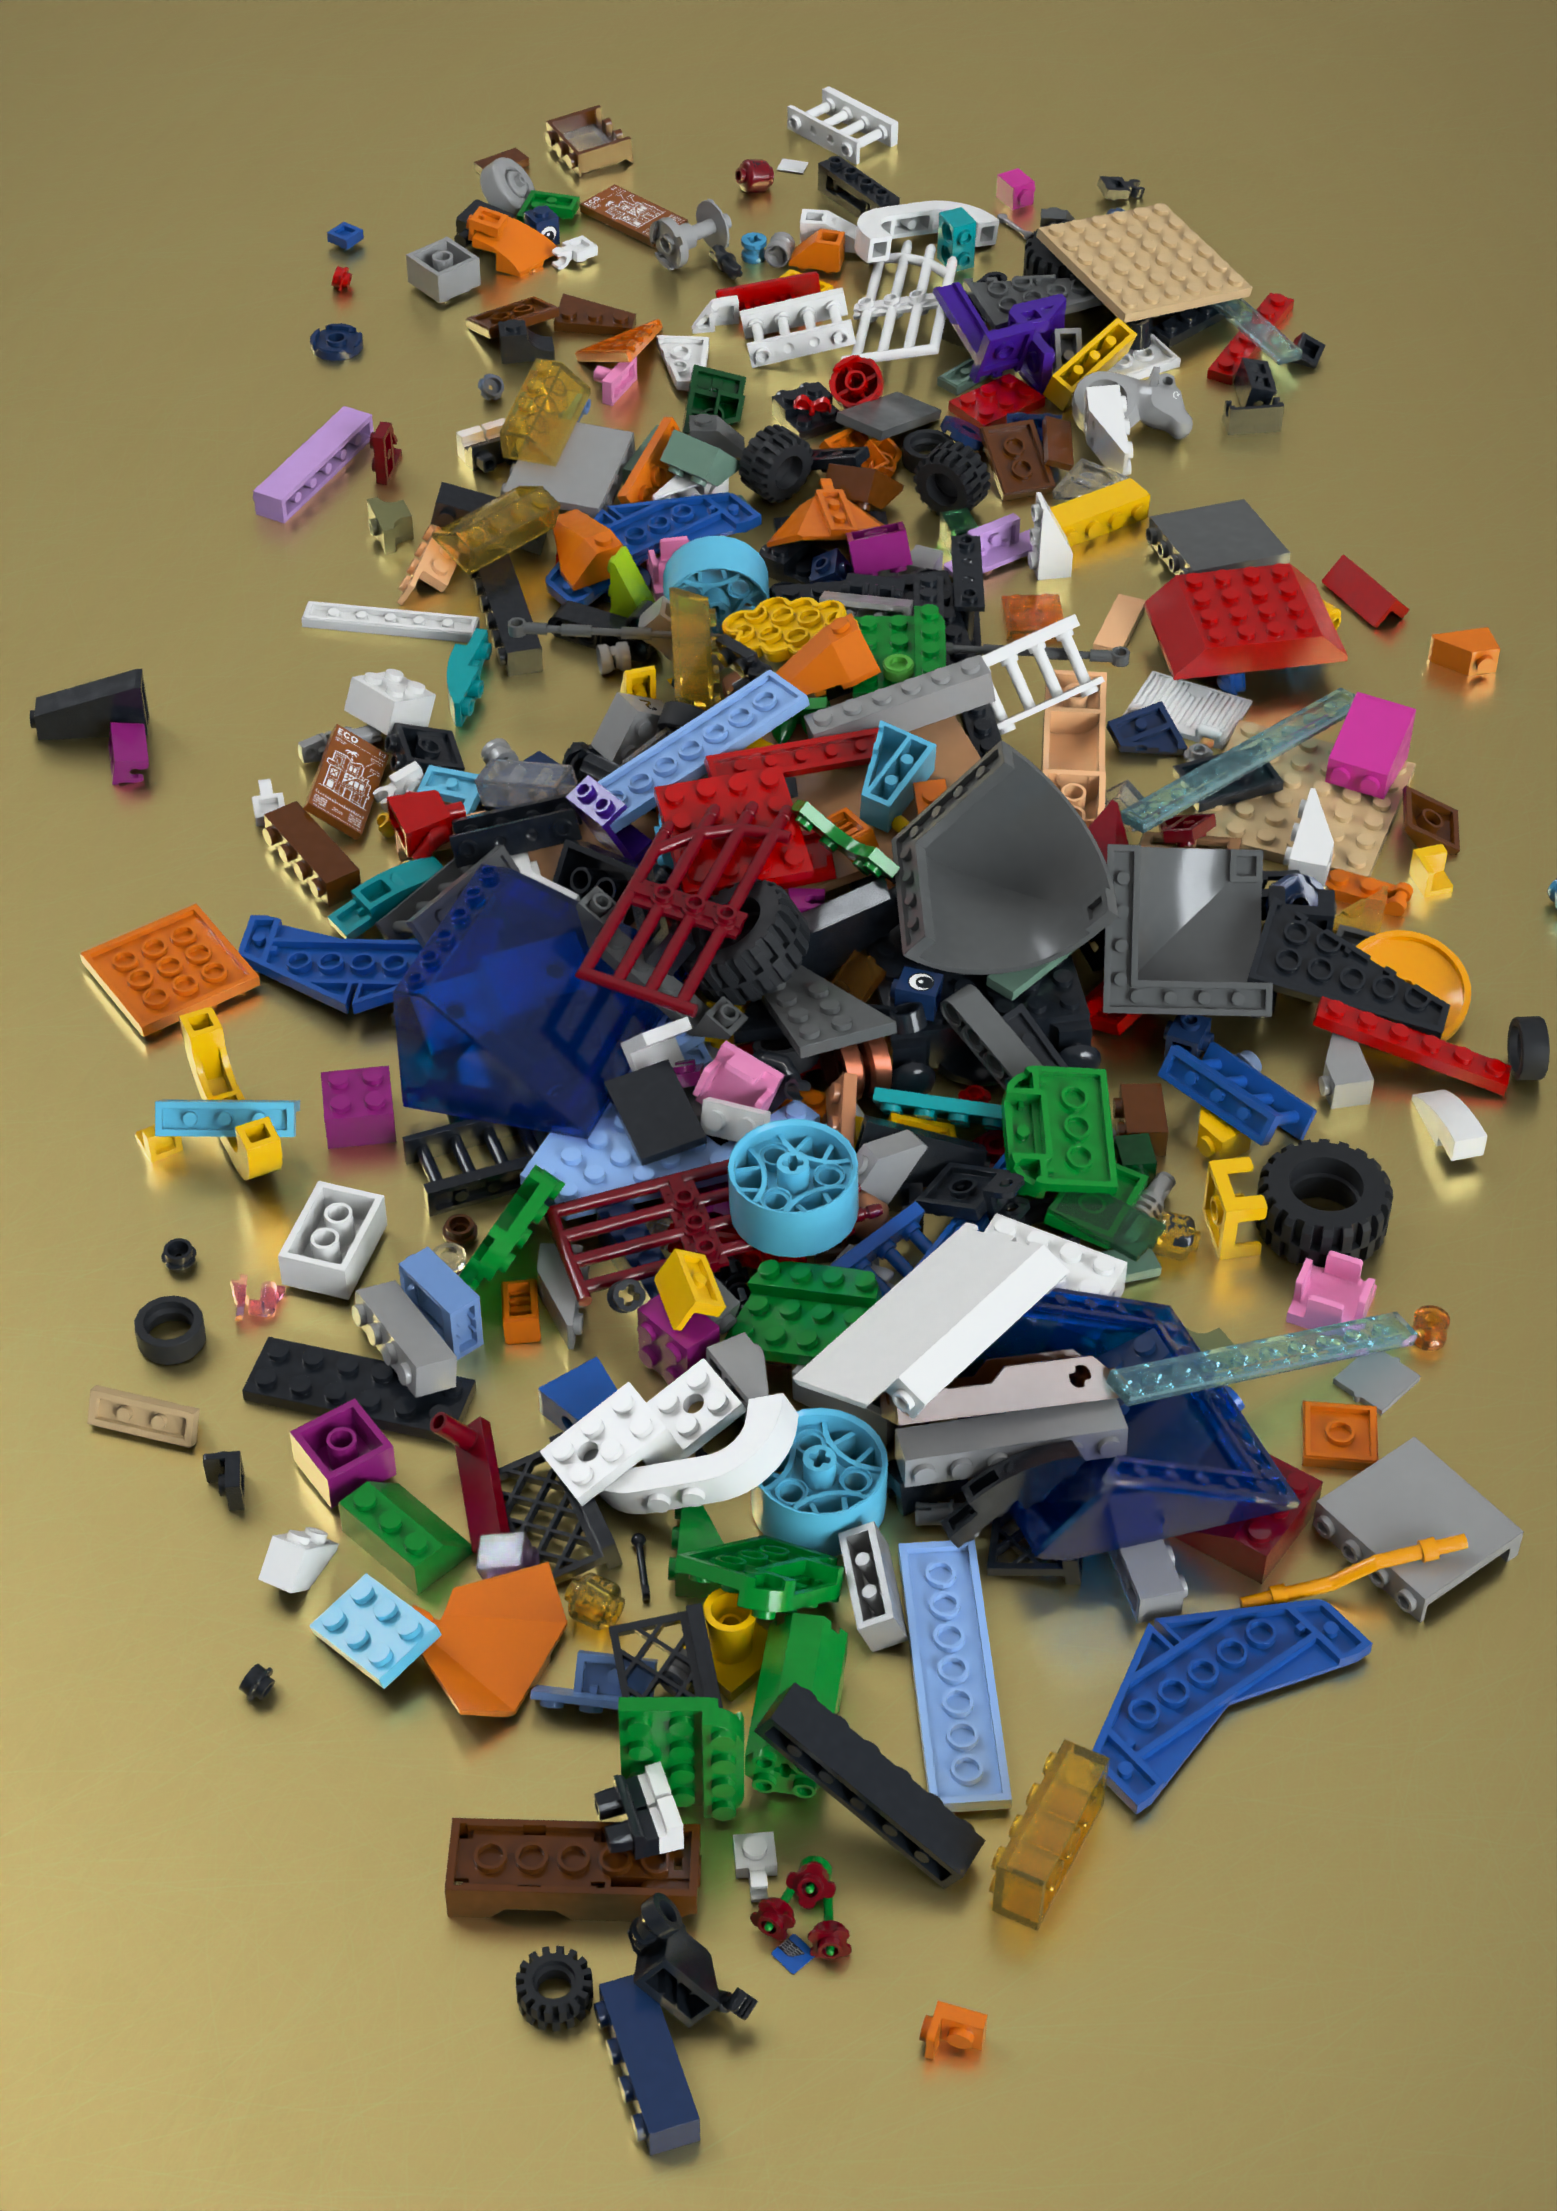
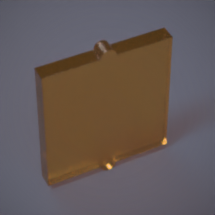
M855 949L831 983L866 1003L887 972L875 964L876 960L873 957L869 956L867 958Z

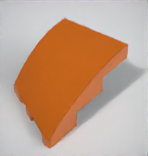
M509 216L508 224L498 238L479 231L472 238V247L496 253V271L518 277L529 273L532 269L543 266L544 260L552 256L556 259L559 258L552 253V250L558 247L556 244L532 227Z
M847 428L825 439L819 445L820 449L868 446L870 458L862 463L861 467L876 469L890 478L897 468L896 464L902 455V451L890 437L881 441L875 438L869 439L867 435L851 428Z

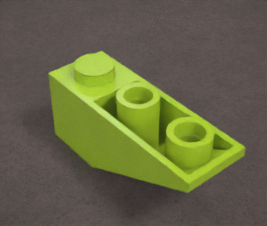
M622 546L608 562L607 571L610 573L608 595L611 597L610 613L628 618L642 601L649 600L655 603V600L628 548Z

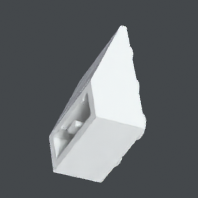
M1119 384L1086 387L1083 419L1086 443L1117 482L1126 480V476L1131 475L1130 458H1133L1132 441H1128L1127 435H1130L1129 418H1125L1124 412H1127L1126 396H1121Z

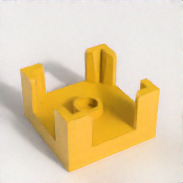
M1250 1156L1212 1160L1208 1163L1202 1210L1219 1260L1258 1256L1261 1254L1262 1245L1260 1241L1235 1243L1239 1222L1264 1220L1267 1216L1268 1206L1264 1196H1245L1244 1193L1234 1194L1228 1174L1253 1171L1254 1166Z

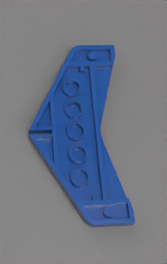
M729 492L607 506V512L602 508L594 518V520L611 529L623 546L628 548L637 567L648 559V550L654 549L655 554L660 553V539L687 536L690 542L706 536H728L736 533H745L762 525L761 514L737 495ZM559 561L545 578L547 592L560 604L566 601H573L588 606L604 594L610 586V579L573 591L561 576Z
M251 915L239 947V953L255 971L348 1014L352 1002L353 1013L357 1014L409 997L415 989L476 973L481 958L498 954L500 945L497 933L504 931L502 920L471 922L468 929L448 932L431 948L423 949L416 938L406 940L341 939L282 925L280 918L267 915Z
M1320 1599L1155 1618L1154 1627L1150 1623L1146 1627L1093 1747L1091 1767L1105 1784L1137 1815L1154 1802L1229 1705L1356 1663L1371 1653L1373 1643L1331 1604Z

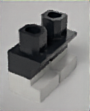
M504 418L481 424V427L478 425L456 432L458 456L473 472L480 469L485 473L494 471L497 464L503 462L509 465L516 464L519 458L517 435L511 434L508 431V423Z
M661 1761L646 1765L645 1773L625 1779L622 1775H614V1787L594 1794V1806L600 1821L620 1816L622 1822L604 1826L605 1838L610 1854L632 1850L634 1858L637 1860L684 1849L683 1823L673 1795H671V1789Z

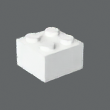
M387 669L386 672H367L365 675L351 678L344 711L388 735L391 734L395 723L428 727L436 695L425 689V685L422 683L411 681L404 677V674L399 670Z

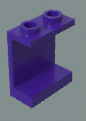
M587 775L566 796V799L573 808L575 807V811L601 844L611 852L640 863L652 840L632 824L614 833L610 825L628 807L596 780Z

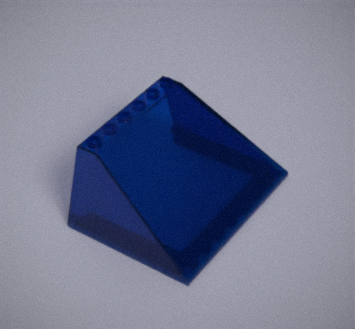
M481 864L393 991L403 1106L588 1139L611 1102L605 1090L604 1081L627 1074L631 1069L620 1043L656 1028L664 1013L654 1004L575 977L577 970L590 950L576 909L579 901L511 868ZM622 922L618 927L632 940L638 932L637 929ZM600 958L594 970L612 976L615 972L602 958ZM681 965L673 976L683 983L688 973Z
M1054 1288L1048 1295L1045 1294L959 1374L958 1377L973 1376L985 1359L1074 1349L1081 1356L1092 1355L1097 1357L1155 1328L1171 1354L1172 1363L1163 1373L1154 1378L1153 1384L1145 1393L1139 1391L1128 1403L1130 1410L1124 1415L1128 1426L1126 1455L1084 1462L1072 1477L1062 1480L1050 1490L1049 1495L1043 1501L1034 1503L1027 1510L1018 1500L1011 1505L1009 1510L1036 1558L1070 1561L1295 1509L1301 1503L1170 1305ZM979 1416L963 1417V1418H957V1419L959 1420V1419L973 1418V1417H979Z

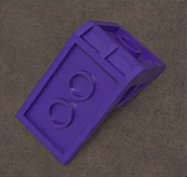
M1063 294L1014 304L1008 315V327L1015 323L1032 321L1036 327L1022 368L1018 373L1030 387L1042 395L1052 377V368L1055 362V352L1051 347L1050 335L1054 329L1064 328L1066 298Z

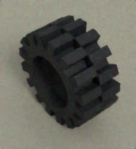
M549 1946L543 1947L542 1956L540 1957L535 1951L529 1954V1963L523 1960L520 1964V1973L517 1972L516 1994L520 2013L522 2015L526 2014V2021L531 2025L538 2020V2029L544 2031L548 2023L552 2024L554 2032L560 2031V2023L565 2022L567 2029L574 2027V2017L581 2022L586 2017L585 2009L590 2011L593 1998L592 1971L587 1966V1960L583 1956L578 1959L577 1951L570 1949L568 1955H565L564 1946H556V1953H550ZM554 1978L566 1980L571 1985L570 1992L560 1998H546L538 1991L541 1983Z

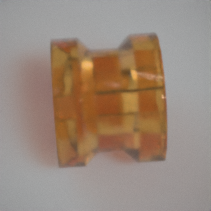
M1433 1305L1422 1306L1417 1309L1410 1332L1412 1343L1424 1351H1436L1442 1348L1446 1343L1447 1330L1450 1326L1448 1313L1442 1308Z

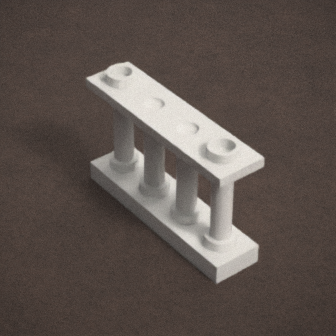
M830 86L822 89V104L806 112L793 105L787 106V129L855 165L860 163V148L876 140L889 147L898 144V121ZM824 113L831 116L823 121L816 118ZM841 122L848 125L840 130L833 127ZM859 131L866 134L858 139L851 136Z
M843 287L739 311L745 339L754 338V342L747 343L752 368L856 344L851 319L842 321L841 318L848 315ZM829 319L832 321L831 324L816 327V322ZM803 325L806 327L805 330L790 333V328ZM777 331L780 333L779 336L764 339L765 334Z
M1075 614L981 656L988 668L998 662L1001 663L1002 667H1006L1024 708V711L1008 718L993 684L996 701L990 704L1000 735L1016 729L1015 722L1080 693L1081 697L1084 698L1099 691L1097 685L1105 682L1102 676L1092 680L1089 677L1072 638V635H1074L1072 629L1080 626ZM1056 637L1057 642L1061 641L1080 684L1063 692L1044 649L1047 647L1045 641ZM1027 649L1030 654L1033 653L1052 698L1037 705L1032 698L1017 663V660H1019L1017 654Z

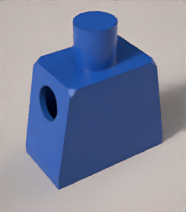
M595 1357L538 1388L540 1413L565 1432L615 1393L617 1388L600 1360Z

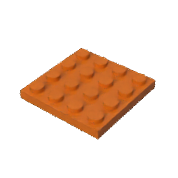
M193 904L80 953L82 963L143 1037L179 1022V1016L215 1006L260 986L259 975L197 904Z

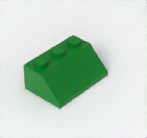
M367 1481L338 1502L342 1531L417 1596L473 1554L471 1544L398 1483Z

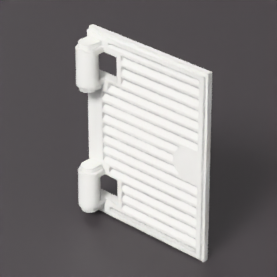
M1152 671L1123 715L1162 701L1182 738L1199 743L1203 737L1214 740V748L1222 750L1231 738L1238 721L1243 719L1253 701L1183 679L1173 680L1172 676Z

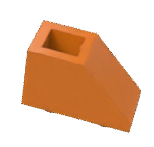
M819 229L794 248L789 260V266L798 267L799 269L822 270L827 273L839 272L845 259V232Z

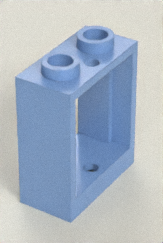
M426 1247L416 1254L408 1256L398 1264L401 1288L457 1356V1360L484 1345L480 1296L429 1247Z

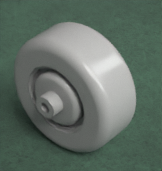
M506 157L498 158L487 165L480 175L481 189L488 204L514 214V217L518 214L531 190H535L526 171L518 163Z

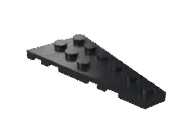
M1273 895L1247 982L1273 983V991L1316 1004L1319 1003L1322 996L1332 1000H1339L1348 1006L1371 1012L1378 1017L1394 1023L1404 1024L1408 1028L1427 1035H1434L1441 1039L1450 1008L1449 1004L1419 985L1407 983L1396 976L1397 972L1386 966L1383 968L1370 960L1371 956L1329 929L1322 930L1308 921V916L1300 911L1297 913L1293 912L1283 905L1282 900Z

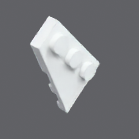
M656 335V344L676 389L688 391L694 364L707 367L709 337Z

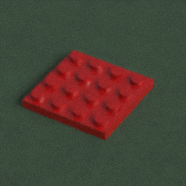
M781 765L654 787V797L662 824L668 820L674 823V831L671 837L697 828L707 809L712 804L720 806V814L714 825L736 823L745 806L750 801H754L758 804V811L751 824L771 827L779 810L784 805L793 806ZM793 812L784 830L792 832L789 844L776 843L757 879L781 884L813 878V866L800 825L794 821L797 816ZM728 837L706 839L680 883L682 892L691 895L697 894ZM742 838L711 896L718 895V891L726 887L728 889L734 887L735 883L741 881L763 839ZM686 846L671 851L674 866Z

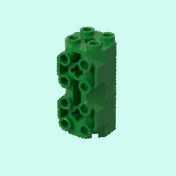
M792 1612L785 1616L784 1623L777 1625V1620L769 1623L745 1752V1775L752 1779V1787L758 1792L793 1794L807 1799L815 1796L816 1791L820 1788L817 1783L756 1734L754 1730L778 1695L795 1682L799 1686L810 1690L817 1700L832 1713L837 1714L839 1712L844 1686L848 1633L841 1628L839 1634L831 1629L832 1621L825 1616Z

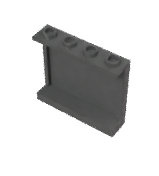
M1245 499L1149 516V528L1146 529L1147 542L1149 545H1152L1159 558L1164 560L1169 570L1175 575L1290 563L1289 550Z

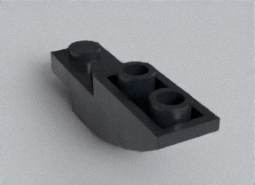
M1069 1440L1034 1447L994 1464L961 1487L967 1500L941 1521L948 1538L957 1548H960L964 1543L978 1537L982 1529L992 1520L1006 1514L1015 1501L1018 1500L1026 1510L1034 1503L1043 1501L1049 1495L1051 1489L1062 1480L1072 1477L1086 1460L1076 1444Z

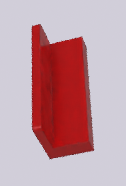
M1344 554L1322 579L1324 585L1375 628L1383 622L1391 611L1403 619L1410 610Z

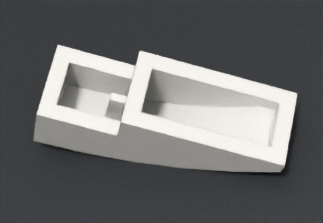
M1445 1089L1412 1095L1411 1100L1436 1147L1443 1145L1451 1161L1484 1155L1487 1134L1477 1118L1461 1099Z

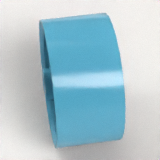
M726 536L697 538L682 545L666 563L663 573V594L713 633L723 634L721 625L728 615L740 610H754L759 603L770 598L768 570L760 554L743 541Z
M776 1120L760 1125L746 1133L734 1146L728 1163L730 1215L737 1233L749 1245L764 1253L775 1256L797 1258L827 1251L841 1243L850 1234L857 1221L859 1209L858 1160L851 1143L840 1132L823 1123L812 1120Z
M829 1408L801 1409L797 1411L799 1417L793 1444L783 1462L775 1470L782 1473L773 1472L764 1482L751 1490L752 1516L758 1529L764 1535L834 1557L842 1554L838 1533L872 1521L875 1522L878 1529L882 1524L887 1501V1451L876 1431L855 1415Z

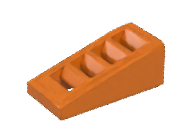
M847 807L826 817L853 839L879 849L873 829Z
M537 1279L501 1282L505 1343L512 1345L540 1341L541 1328Z

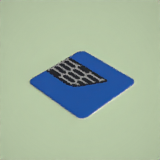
M792 1934L771 1952L772 1956L792 1974L798 1972L815 1957L810 1955V1947L796 1934Z

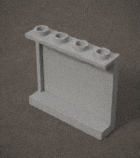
M539 415L535 425L529 428L528 439L525 445L522 444L520 447L519 458L516 464L513 463L511 466L510 477L507 483L504 482L502 484L500 497L512 502L518 501L567 511L578 509L594 519L602 508L607 512V506H611L623 482L622 469L636 452L634 432Z
M1416 1437L1405 1442L1316 1502L1312 1524L1323 1538L1329 1539L1340 1549L1344 1557L1351 1563H1357L1375 1554L1417 1545V1541L1434 1537L1435 1540L1464 1533L1468 1542L1467 1549L1442 1554L1438 1560L1425 1563L1422 1560L1380 1569L1368 1574L1374 1585L1385 1590L1404 1612L1410 1613L1420 1623L1425 1619L1427 1606L1495 1558L1500 1556L1508 1562L1516 1557L1524 1533Z

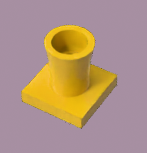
M719 1588L706 1598L703 1605V1613L706 1620L705 1623L719 1691L732 1702L759 1679L768 1631L756 1622V1617L751 1615V1609L737 1606L739 1594L725 1592Z

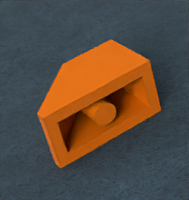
M1488 627L1433 634L1428 659L1432 663L1467 676L1496 672L1500 647Z

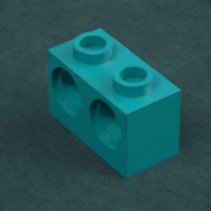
M962 207L940 212L937 259L946 267L948 259L951 256L956 257V272L973 268L976 221Z

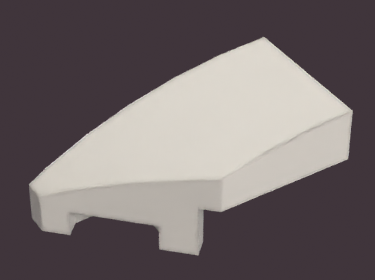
M738 296L712 299L693 323L692 333L715 332V326L739 324Z

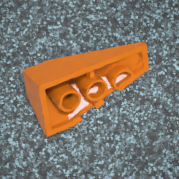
M578 509L551 517L561 576L572 590L576 591L610 579V573L607 571L608 562L623 546L612 530Z
M852 613L845 617L835 619L831 624L823 627L775 673L806 695L814 693L816 697L826 695V689L839 685L843 689L853 687L881 673V670Z

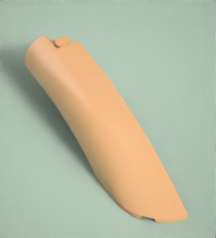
M1054 670L1063 692L1080 685L1074 671ZM1087 671L1091 680L1096 677H1103L1105 682L1097 685L1099 691L1084 698L1079 693L1044 709L1041 771L1064 794L1087 827L1091 825L1105 808L1107 672ZM1045 683V701H1046V700L1052 698V696H1051L1050 691H1049V689H1048V687H1047V685H1046V683Z

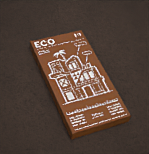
M615 184L580 203V212L653 248L656 247V244L651 245L649 237L650 226L653 222L663 217H670L678 225L688 223V219Z
M336 724L331 731L303 809L357 841L363 833L374 801L373 792L379 787L389 755Z

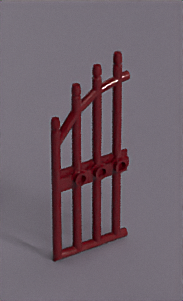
M750 801L745 806L736 823L714 825L720 814V806L717 804H712L707 809L697 828L671 837L674 831V823L668 820L663 823L585 956L575 977L694 1018L698 1011V1005L691 1003L690 1000L724 938L736 940L737 936L740 935L748 918V913L742 912L740 909L776 843L789 844L792 832L786 831L784 828L792 815V807L784 805L779 810L771 827L751 824L758 811V804L754 801ZM728 837L697 894L691 895L677 890L706 839ZM742 838L763 839L728 905L709 901L712 892ZM686 846L665 884L646 880L660 855ZM633 905L648 910L649 913L613 976L594 970L630 906ZM661 917H669L681 921L646 985L641 986L626 981ZM699 927L711 931V936L678 996L674 997L659 992L658 990L692 928Z
M729 1159L548 1206L549 1209L544 1217L579 1306L586 1307L592 1303L591 1293L609 1289L618 1281L624 1279L640 1281L655 1277L668 1258L584 1280L580 1270L582 1267L681 1241L685 1251L706 1255L712 1273L719 1271L721 1267L729 1266L727 1257L757 1250L743 1238L723 1244L719 1240L716 1232L734 1228L731 1215L727 1214L710 1219L705 1207L729 1201V1187L699 1194L695 1182L728 1174ZM858 1182V1189H859V1193H860V1192H861V1187H860V1184H859V1182ZM660 1192L664 1201L660 1205L564 1229L560 1220L561 1217ZM871 1204L865 1208L859 1207L856 1223L865 1221L867 1218L874 1219L882 1215L883 1209L881 1204ZM666 1217H671L675 1227L674 1229L575 1255L570 1245L574 1241ZM853 1227L852 1231L850 1232V1234H849L847 1237H849V1236H851V1235H853V1234L855 1233V1228H854V1227Z

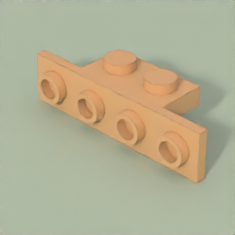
M430 524L422 537L426 542L422 541L414 554L417 558L414 557L406 570V573L410 574V576L406 574L398 587V590L402 592L397 601L398 604L403 605L415 588L418 579H421L442 593L448 586L463 551L438 537L443 527Z

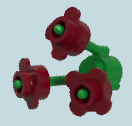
M820 1856L805 1857L800 1863L799 1870L788 1874L786 1878L787 1888L781 1898L770 1897L761 1900L758 1904V1912H753L750 1916L752 1924L758 1927L762 1933L776 1940L783 1941L788 1935L787 1929L793 1928L796 1924L793 1909L788 1904L794 1893L796 1892L799 1897V1905L806 1909L813 1908L815 1903L823 1898L824 1921L816 1924L813 1930L808 1933V1940L813 1944V1947L810 1948V1955L815 1956L814 1958L821 1957L831 1960L848 1956L852 1952L851 1945L847 1943V1939L850 1937L849 1930L842 1923L833 1921L832 1898L836 1891V1885L830 1881L832 1874L830 1863Z

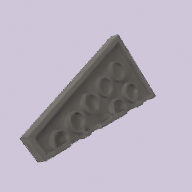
M1055 274L1014 276L1012 281H998L997 277H987V282H973V278L963 279V288L982 316L986 318L991 329L998 330L1008 327L1009 311L1014 304L1063 294L1066 298L1065 315L1104 305L1074 274H1070V278L1056 279Z
M800 965L798 970L794 969L791 973L792 977L786 983L782 982L777 986V990L771 994L766 993L762 995V999H760L801 1059L897 1033L895 1020Z

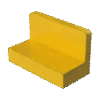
M674 1249L656 1274L654 1281L673 1330L681 1331L694 1313L719 1317L725 1310L726 1305L706 1255Z

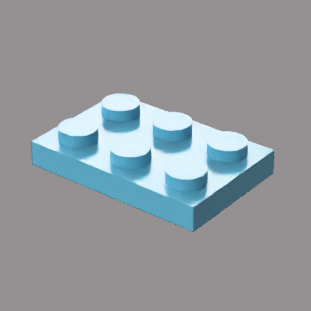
M367 1573L309 1625L314 1635L383 1689L442 1635L437 1625Z

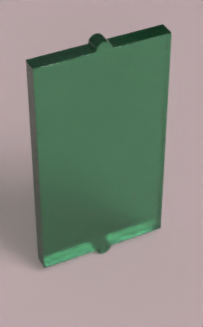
M1059 1192V1197L1047 1210L1048 1213L1059 1218V1220L1135 1262L1149 1248L1153 1249L1155 1247L1156 1240L1166 1231L1167 1225L1106 1193Z

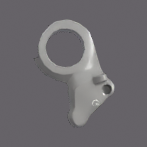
M1153 367L1150 377L1146 380H1138L1114 372L1097 371L1085 376L1076 386L1072 399V415L1077 426L1084 432L1083 419L1086 387L1118 384L1120 385L1121 396H1126L1127 412H1124L1125 418H1129L1130 428L1141 421L1150 428L1168 432L1175 439L1187 437L1192 430V417L1185 409L1182 394L1176 386L1174 376L1168 373L1160 374V367Z

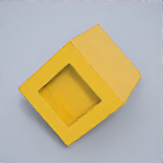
M1443 844L1413 849L1409 874L1424 897L1449 893L1453 890V884L1444 872L1447 850Z
M155 1125L135 1133L138 1143L152 1163L183 1151L181 1136H155Z

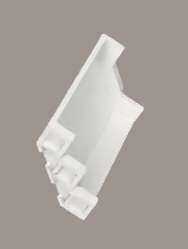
M966 1222L793 1376L792 1379L799 1386L864 1409L886 1391L892 1397L896 1407L914 1419L936 1395L1045 1294L1048 1295L1070 1271L1044 1244L1032 1241L1029 1245H1024L1016 1242V1236L996 1230L987 1234L977 1231V1225Z

